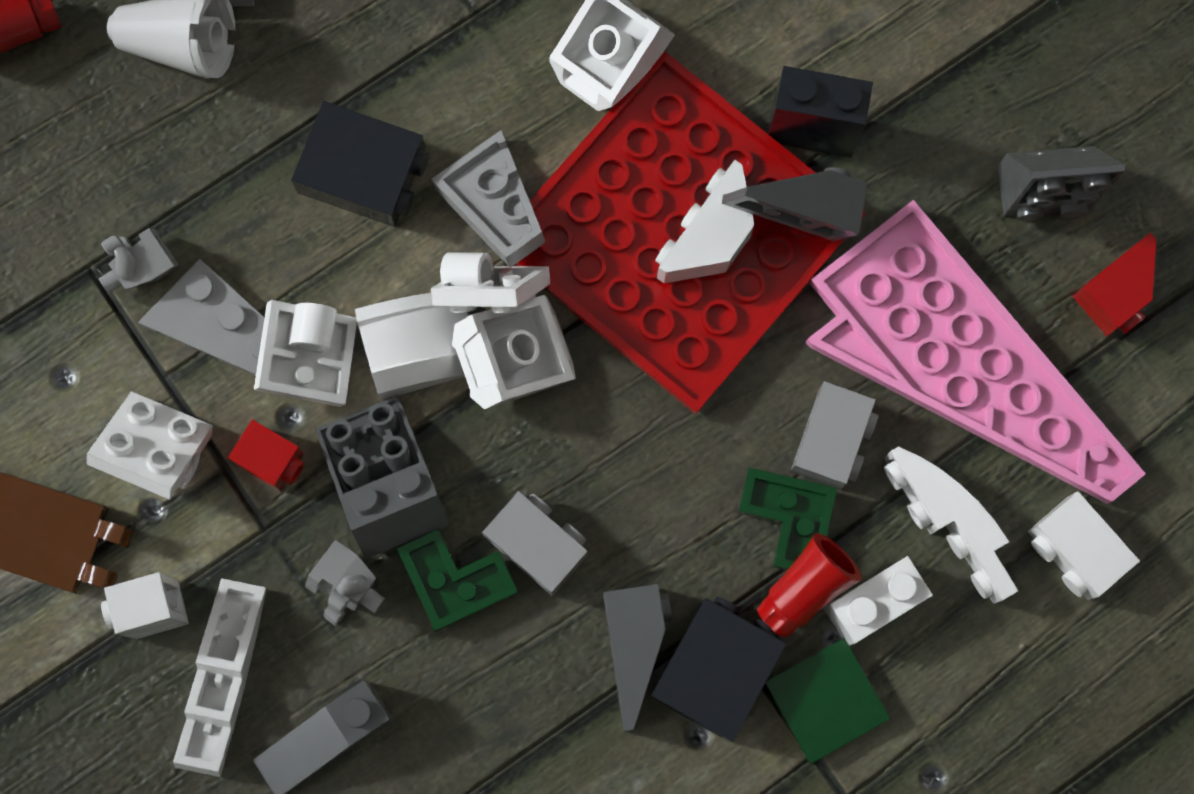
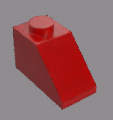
M1151 232L1072 296L1106 336H1109L1117 328H1120L1126 334L1146 317L1141 312V309L1153 300L1156 238Z

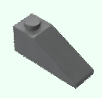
M830 167L826 168L823 172L750 186L725 194L721 204L831 241L859 235L867 183L852 178L851 173L845 169Z
M658 584L603 592L623 732L634 730L665 632L664 622L672 621L668 593L660 595Z
M363 680L324 706L253 759L274 794H287L395 720L372 684Z

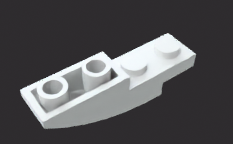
M900 447L891 450L884 457L888 464L884 466V471L896 490L902 488L910 500L911 504L907 507L916 525L920 529L926 527L930 535L945 526L950 532L947 535V541L951 549L959 559L965 557L974 571V574L971 575V580L984 599L990 597L994 604L1018 592V589L994 552L1009 543V540L979 501L951 476L922 457Z

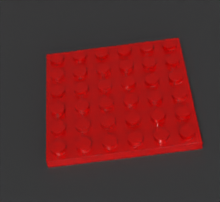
M664 51L643 78L608 111L530 199L545 243L516 263L515 266H549L550 284L544 290L692 413L697 415L847 238L831 241L752 214L754 220L752 235L727 272L663 283L657 279L660 264L655 260L669 239L675 242L678 241L685 231V228L681 226L684 217L695 203L702 207L711 194L706 191V187L719 168L727 171L734 160L741 163L747 187L816 173ZM863 211V213H862V219H861V221L864 219V217H865V215H866V213H865L864 211Z

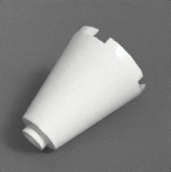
M150 0L117 7L107 22L108 36L117 49L202 78L222 77L229 68L233 57L235 45L227 44L228 30H235V18L229 0Z

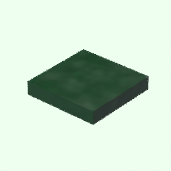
M845 638L767 680L764 684L809 764L890 719Z

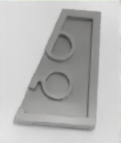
M501 130L431 179L435 190L509 268L545 243L543 233Z
M199 259L138 323L146 329L155 333L158 332L176 340L180 344L197 349L217 358L221 362L256 376L265 317Z

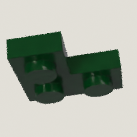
M750 467L747 469L738 513L781 523L772 568L787 571L801 555L815 533L827 536L837 488Z
M439 529L397 548L435 632L518 594L517 588L499 551L457 570Z

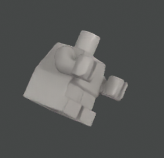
M148 228L140 233L139 237L141 240L134 246H132L128 238L111 236L101 243L109 256L115 255V258L109 263L112 270L99 278L102 286L108 293L121 285L125 289H132L157 281L179 267V264L156 229Z
M336 539L309 573L305 585L314 594L320 590L330 596L328 607L324 611V618L333 625H337L345 615V607L355 611L361 603L375 613L385 600L383 596L371 589L376 577L360 557Z

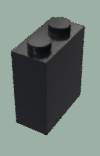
M783 66L773 100L767 134L781 145L851 158L866 126L873 82Z
M323 101L291 182L298 194L396 227L400 215L406 217L409 213L414 198V192L410 191L415 176L422 177L430 153L425 151L426 146L421 134Z
M716 596L714 602L707 598L703 600L650 697L730 743L734 741L786 643L777 639L779 635L764 621L756 619L754 625L737 616L741 610L740 608Z

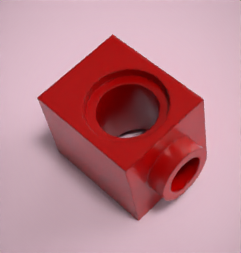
M253 419L228 456V459L280 492L285 484L291 486L297 480L305 465V462L301 461L305 453L298 446Z

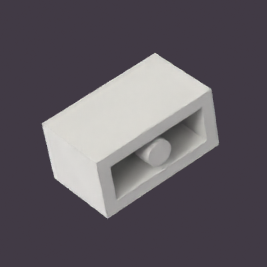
M1079 491L1066 497L1028 530V533L1034 538L1031 544L1036 552L1047 562L1053 560L1064 572L1062 580L1076 596L1082 597L1084 595L1087 600L1100 597L1140 562Z
M907 556L825 606L824 610L840 636L845 638L848 645L851 646L930 598L933 594Z
M157 572L104 588L107 600L101 602L102 615L106 626L109 629L114 628L115 634L139 639L189 624L178 580L163 573Z

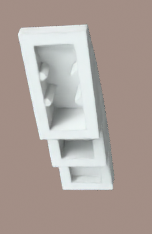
M221 578L195 662L197 672L184 711L186 721L173 760L175 768L221 777L248 676L265 600L266 587Z

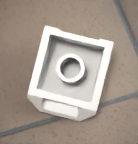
M585 0L551 54L550 64L561 85L595 110L601 111L614 106L643 78L664 52L675 34L627 0Z
M431 293L393 299L355 309L371 374L381 400L465 377L456 349L452 347L454 324L468 317L467 312L455 313L450 311V306H433Z
M546 295L525 301L514 312L494 313L490 309L472 314L454 324L452 347L456 349L470 389V397L483 409L504 404L576 379L573 360L561 326Z

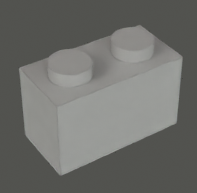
M824 381L818 390L790 472L831 487H836L839 490L847 484L848 480L855 482L864 460V456L857 454L862 438L870 440L878 420V414L872 413L876 399Z
M518 491L482 533L484 538L553 596L588 556V551L582 546L587 540L570 524L565 523L561 528L551 520L548 515L552 512V509L538 496L532 493L526 498Z

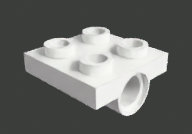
M449 252L444 255L441 262V282L431 288L432 305L450 306V311L455 313L470 312L476 310L477 307H491L494 313L514 312L519 309V305L536 297L535 294L550 284L549 266H512L511 268L508 266H493L492 258L488 253Z
M276 300L267 302L254 390L338 407L345 405L357 326L356 317L337 314L335 308L322 304L299 303L295 305Z
M131 391L87 452V465L170 500L178 487L186 488L193 478L199 463L200 453L212 437L213 425Z

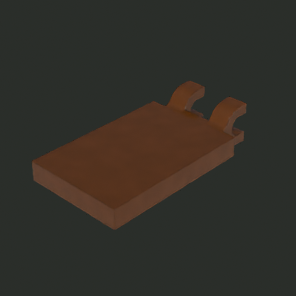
M0 472V569L75 594L78 592L81 581L101 588L115 585L118 574L91 565L99 540L128 548L134 531L105 521L104 519L108 508Z

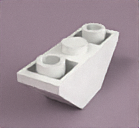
M734 160L727 171L719 168L706 187V191L711 193L702 207L695 203L690 208L681 223L685 231L677 242L669 239L655 260L660 264L657 279L663 283L727 272L750 239L754 228V220L751 213L721 204L723 195L747 187L741 163Z

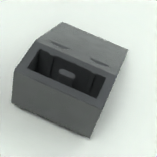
M1095 146L1006 153L997 166L1003 215H1017L1020 221L1040 219L1045 216L1044 213L1061 212L1062 217L1085 215L1125 172V165Z
M398 395L315 428L349 527L365 559L450 525Z

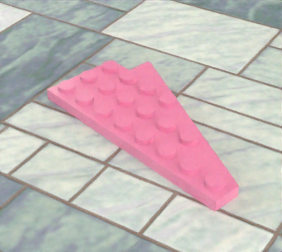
M914 200L811 279L809 284L836 315L835 318L807 339L806 344L811 349L1106 504L1114 501L1146 474Z

